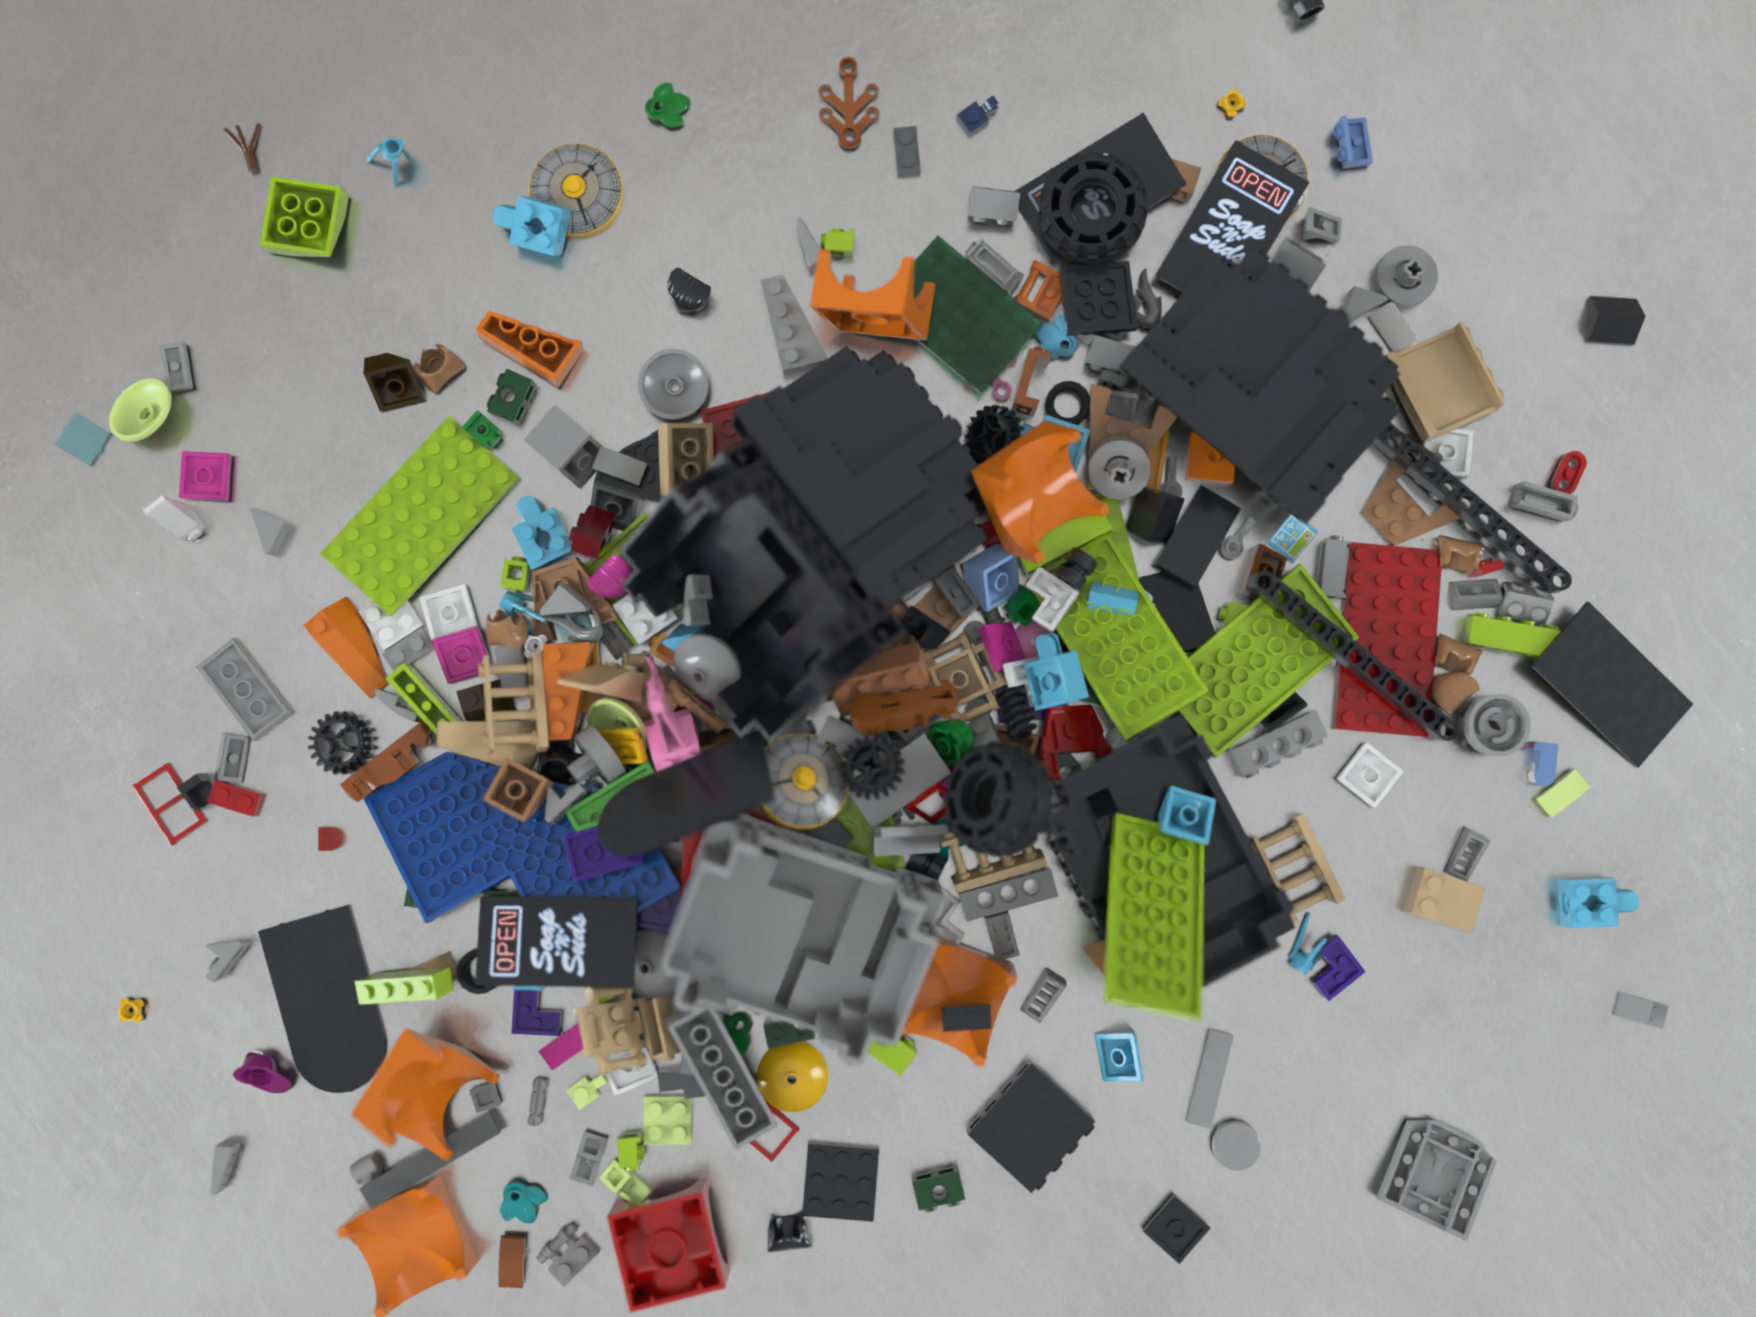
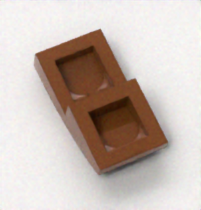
M501 1235L499 1287L523 1288L524 1260L526 1257L525 1236Z

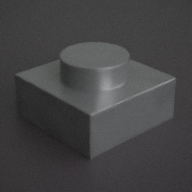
M489 1082L469 1090L476 1113L501 1104L496 1086L493 1083Z

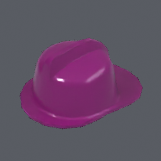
M248 1052L242 1067L237 1068L233 1073L237 1081L270 1093H285L291 1087L287 1077L277 1072L274 1059L267 1055Z

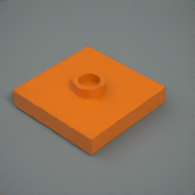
M1190 432L1185 479L1232 484L1234 482L1235 466L1198 434Z

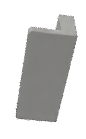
M937 823L872 827L873 856L938 853L940 852L939 837L940 835L948 834V825Z

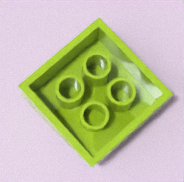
M271 176L259 245L268 253L287 256L331 257L346 217L349 195L342 187Z

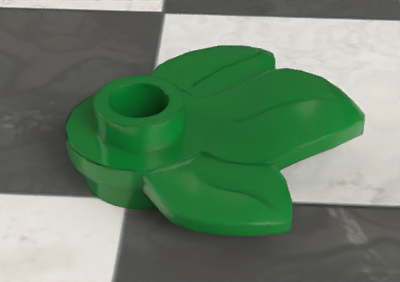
M663 83L654 89L653 98L646 102L645 111L648 117L654 121L661 120L668 127H679L684 124L680 113L688 108L690 99L684 94L673 93L671 83ZM653 106H659L661 110H656Z
M741 1013L735 1014L732 1017L724 1014L722 1022L742 1056L750 1045L748 1034L752 1027L751 1020L747 1015ZM739 1021H742L744 1024L742 1030H738L737 1023Z

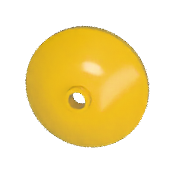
M803 1041L767 1050L758 1066L757 1083L764 1099L770 1105L785 1112H800L815 1105L823 1096L828 1083V1069L821 1053L814 1046ZM794 1075L797 1079L796 1082L790 1083L787 1079L788 1076Z

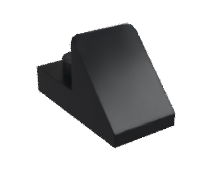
M913 605L909 607L899 620L907 632L916 638L915 642H918L920 649H937L950 634L948 629Z
M1106 788L1086 797L1101 841L1111 839L1112 816L1119 812L1109 789Z

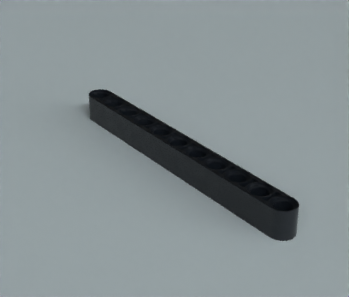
M1391 422L1372 442V444L1391 460L1396 461L1411 477L1546 591L1555 594L1570 587L1572 578L1568 571ZM1388 438L1396 439L1398 447L1390 446ZM1406 453H1412L1416 458V462H1409L1406 458ZM1426 467L1434 470L1433 478L1425 475L1424 469ZM1443 483L1451 486V494L1443 490ZM1461 499L1469 501V509L1463 508ZM1480 514H1484L1488 518L1487 525L1481 523L1479 519ZM1499 529L1506 533V540L1498 537ZM1517 545H1521L1524 548V556L1517 553ZM1536 560L1542 563V571H1538L1535 568ZM1554 576H1557L1561 579L1562 583L1560 587H1557L1554 584Z
M1269 571L1253 573L1249 577L1248 587L1251 592L1431 738L1451 741L1457 737L1459 729L1451 718ZM1260 576L1265 579V587L1263 589L1258 585ZM1279 591L1284 596L1282 603H1279L1276 598ZM1297 606L1302 610L1300 618H1297L1295 615ZM1315 621H1317L1320 625V630L1318 633H1316L1313 629V624ZM1333 636H1336L1338 639L1336 648L1331 643ZM1352 651L1356 654L1355 662L1350 660V653ZM1370 666L1374 668V675L1372 677L1368 674ZM1389 680L1392 683V689L1390 692L1386 688V684ZM1407 695L1410 697V704L1408 706L1404 702ZM1425 710L1428 712L1426 721L1422 717ZM1443 724L1446 727V733L1444 735L1441 734V727Z

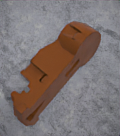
M949 680L941 681V686L880 696L876 693H864L858 695L850 704L851 723L860 734L865 736H875L885 730L905 731L915 729L916 725L924 724V727H927L928 719L933 717V714L942 716L943 719H948L950 714L956 712L958 704L956 688Z
M422 720L343 781L340 787L351 799L359 802L378 786L396 781L420 762L412 749L419 744L427 748L432 743V738L429 736L431 728Z

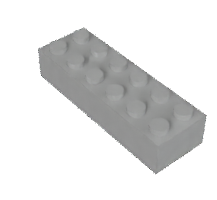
M701 1004L698 1013L680 1010L665 1019L668 1029L735 1150L778 1126L775 1117L717 1011L710 1010Z

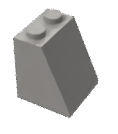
M1287 236L1270 261L1271 264L1274 261L1276 264L1281 262L1291 271L1289 275L1295 280L1300 278L1308 284V291H1310L1326 267L1324 259Z
M556 405L545 414L543 419L524 439L525 442L579 489L596 471L591 467L599 446L602 445Z

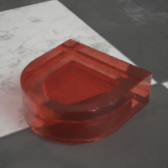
M318 827V851H332L339 849L343 845L344 834L339 828Z

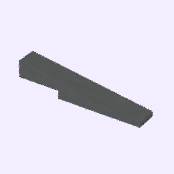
M487 1111L444 1137L447 1145L453 1151L449 1161L441 1159L435 1153L425 1148L359 1189L370 1209H373L500 1134L501 1131L490 1112Z

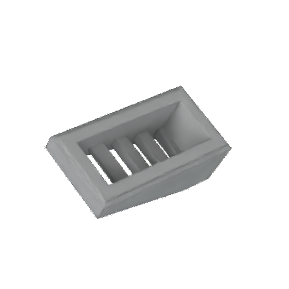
M799 218L796 220V226L806 263L811 272L816 269L820 248L804 221Z
M1465 827L1445 871L1468 882L1490 840L1485 835ZM1471 838L1478 841L1477 845L1469 842ZM1468 847L1474 850L1473 854L1465 851V848ZM1461 855L1469 858V863L1460 859ZM1456 864L1466 867L1465 872L1456 868Z
M1046 968L1021 1007V1011L1041 1023L1066 988V979L1051 969ZM1047 981L1052 982L1053 984L1056 985V987H1054L1053 985H1051V984L1048 983ZM1044 987L1052 992L1051 996L1041 989ZM1038 995L1046 1000V1004L1038 1000L1036 996ZM1033 1003L1041 1008L1042 1011L1039 1012L1030 1005Z
M222 1141L214 1147L211 1195H217L224 1190L237 1156L240 1142Z

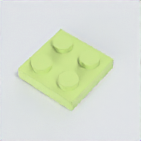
M645 1095L643 1145H691L692 1098L684 1099V1095Z

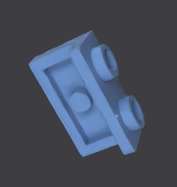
M1342 116L1334 126V135L1339 140L1338 160L1342 162L1343 169L1371 165L1373 159L1366 117L1347 119V116Z

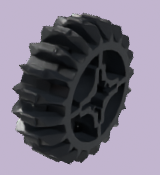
M994 404L992 406H984L983 410L976 411L977 417H970L972 424L966 425L969 433L963 436L968 438V442L965 445L970 448L971 456H973L975 463L982 464L1022 436L1021 432L1025 428L1019 425L1022 420L1016 417L1017 413L1009 410L1008 407H1000V405ZM998 418L1003 422L1005 429H1002L1001 424H998ZM984 445H987L988 450H991V455L987 453Z
M334 711L333 717L330 714H325V721L322 719L317 720L320 728H311L316 734L315 736H309L308 739L314 741V745H309L307 748L310 750L315 749V753L310 757L312 759L319 757L316 765H324L323 770L325 772H329L331 769L334 775H337L340 771L343 775H346L349 769L352 772H356L357 765L360 767L365 765L362 758L369 759L371 757L366 753V750H373L374 748L372 745H368V741L374 740L373 736L366 735L371 731V728H362L366 721L361 719L357 722V714H353L350 717L348 711H344L342 715L339 711ZM337 724H346L344 729H341L338 734L328 732ZM354 732L357 736L358 745H355L352 741ZM335 739H342L341 742L347 747H340V743ZM324 740L330 745L328 754L325 750ZM345 751L354 754L345 762L340 763L336 761Z
M866 735L864 743H861L860 739H856L857 746L855 748L851 744L848 745L851 753L843 752L842 756L847 761H840V766L845 768L840 771V775L845 777L842 782L844 785H849L848 790L850 793L856 791V796L860 798L865 792L866 800H870L872 794H874L875 799L880 800L879 793L883 792L885 797H888L887 789L891 788L893 791H896L897 788L893 783H902V779L897 775L905 774L904 768L900 767L905 764V761L899 758L902 753L900 750H895L896 744L894 742L888 745L886 737L880 742L878 735H875L873 741H870L869 736ZM869 751L865 759L857 760L862 754ZM878 751L890 757L891 766L879 762ZM875 763L877 769H874L870 774L867 767H871L870 764ZM854 769L865 773L866 785L855 779ZM888 774L882 782L875 784L879 776Z

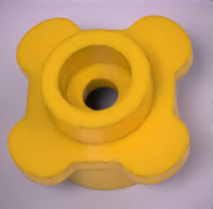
M1231 89L1225 97H1221L1218 101L1219 106L1227 111V116L1234 117L1237 111L1246 107V101L1235 89Z
M123 998L120 1001L119 1019L121 1021L133 1020L138 1023L143 1019L141 1011L144 1001L142 999L129 1000V998Z

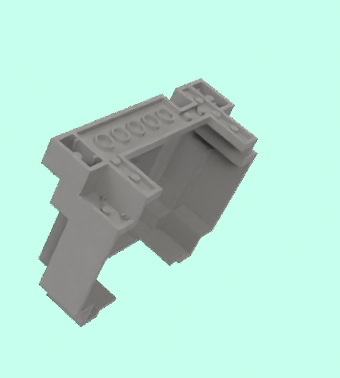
M741 814L702 830V839L692 862V873L661 951L660 970L670 977L677 978L674 991V1005L684 1012L694 1011L698 1013L701 1004L713 1011H726L727 1005L733 1008L739 1006L755 1015L764 1014L770 1016L776 1022L785 1021L792 1023L794 1027L801 1030L806 1028L813 1030L818 1034L819 1042L831 1049L837 1047L839 1058L843 1062L850 1065L855 1063L863 1065L873 1039L883 1046H897L939 943V937L933 922L944 894L937 879L893 865L890 871L873 865L872 858L864 854L746 814Z

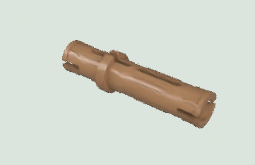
M670 677L665 682V691L678 700L677 703L681 707L685 706L716 733H719L724 728L726 720H723L694 696V692L691 689L687 690L673 677Z

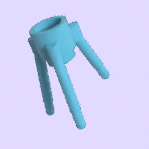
M387 138L383 143L377 144V148L367 157L366 162H371L382 152L385 159L392 161L393 184L397 186L398 159L401 156V152L406 153V149L402 139Z
M507 591L502 597L500 607L506 610L505 614L513 617L517 612L522 611L541 622L546 621L544 617L524 607L525 601L522 599L532 601V596L525 595L519 591H516L515 594ZM526 623L528 631L534 634V629Z
M1309 912L1305 915L1294 949L1289 955L1293 959L1290 965L1305 975L1323 957L1319 950L1327 941L1325 937L1322 938L1310 954L1304 950L1300 953L1298 952L1310 918Z

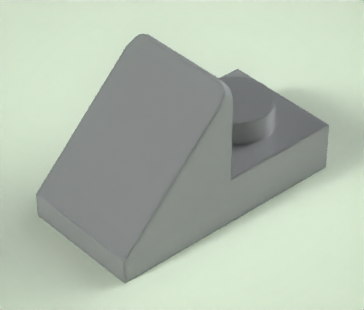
M1313 207L1308 208L1304 218L1303 240L1320 238L1331 243L1340 242L1342 219Z
M579 783L571 785L564 791L563 797L554 788L548 786L545 820L555 825L566 815V810L588 796L590 792Z
M240 939L206 945L209 950L219 957L211 962L208 967L210 971L205 977L211 982L221 980L250 941L248 939Z
M1619 992L1613 1015L1663 1029L1669 1006Z

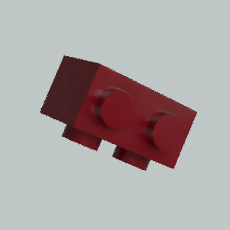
M589 505L585 513H580L577 527L573 526L570 531L571 551L598 559L613 532L616 514Z

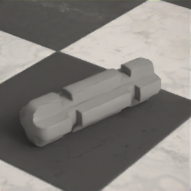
M535 1078L533 1080L532 1089L534 1091L531 1092L529 1112L531 1113L528 1115V1125L539 1126L541 1124L542 1115L540 1113L543 1112L545 1092L543 1091L546 1089V1079Z

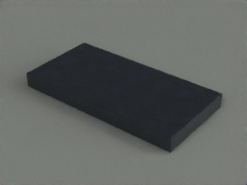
M1200 485L1154 565L1189 586L1196 588L1241 508L1205 486Z

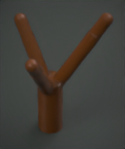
M258 123L256 125L249 147L239 125H236L235 129L240 141L227 128H224V132L243 151L248 171H257L258 168L253 149L261 124Z

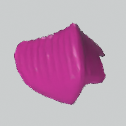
M613 554L588 579L587 584L590 590L603 598L622 596L627 594V592L621 585L633 573L634 569L622 556Z

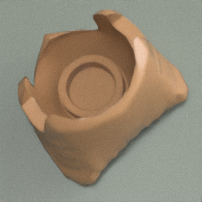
M441 344L435 345L438 349L423 350L420 365L417 362L414 364L415 371L429 391L433 393H438L447 380H450L451 377L465 369L464 361Z
M1442 535L1438 536L1441 567L1470 573L1479 568L1482 550L1484 549L1483 543L1470 542Z
M498 609L493 620L489 614L486 617L488 645L500 644L518 649L525 644L529 636L528 627L520 612H517L511 618H506L503 610Z
M1440 633L1435 664L1452 672H1464L1469 675L1473 673L1476 663L1482 655V650Z
M1457 671L1448 672L1435 677L1430 698L1432 703L1447 714H1452L1455 709L1479 691L1480 687L1478 682L1469 674Z

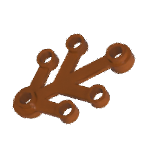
M844 57L839 63V72L844 77V102L832 91L831 86L824 84L819 88V97L824 101H829L845 116V125L833 116L832 110L828 107L820 110V121L825 124L828 123L839 133V143L847 149L857 147L861 142V132L870 123H874L879 119L878 108L870 106L866 109L865 116L854 125V116L869 100H874L878 97L879 88L876 84H868L865 91L854 102L853 76L856 75L858 66L856 60L852 57ZM850 66L853 70L845 72L844 68ZM825 89L830 91V94L827 96L821 93ZM875 89L876 93L870 95L868 93V90ZM871 111L877 114L873 118L868 116V113ZM825 112L830 114V117L827 119L822 117V114ZM847 135H853L854 139L852 141H848L845 137Z

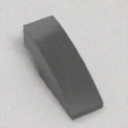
M676 1068L660 1069L658 1071L659 1092L683 1089L684 1099L705 1097L694 1075L681 1074L680 1069Z

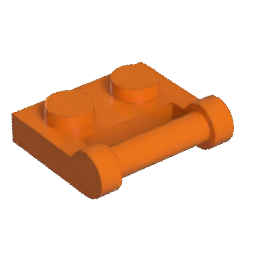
M1034 260L1030 267L1032 270L1019 294L1014 296L1012 303L1049 321L1062 297L1059 272ZM1039 274H1043L1046 277L1033 302L1027 300Z

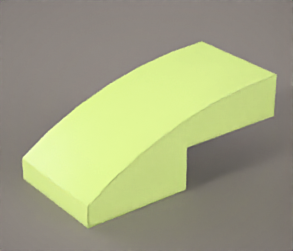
M1573 768L1555 781L1556 784L1539 794L1536 800L1552 818L1586 792L1590 785L1577 769Z
M616 1159L611 1162L599 1177L615 1194H620L628 1203L645 1202L654 1191L632 1171H626V1168H619V1162Z

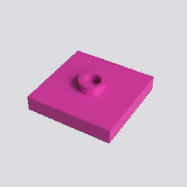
M182 451L179 498L229 501L232 455L229 453Z
M1012 621L984 625L978 628L995 673L1004 671L1003 664L1026 659Z
M478 625L432 639L448 684L478 675V663H482L484 655H489ZM489 656V665H492V662H491V659H490V656Z

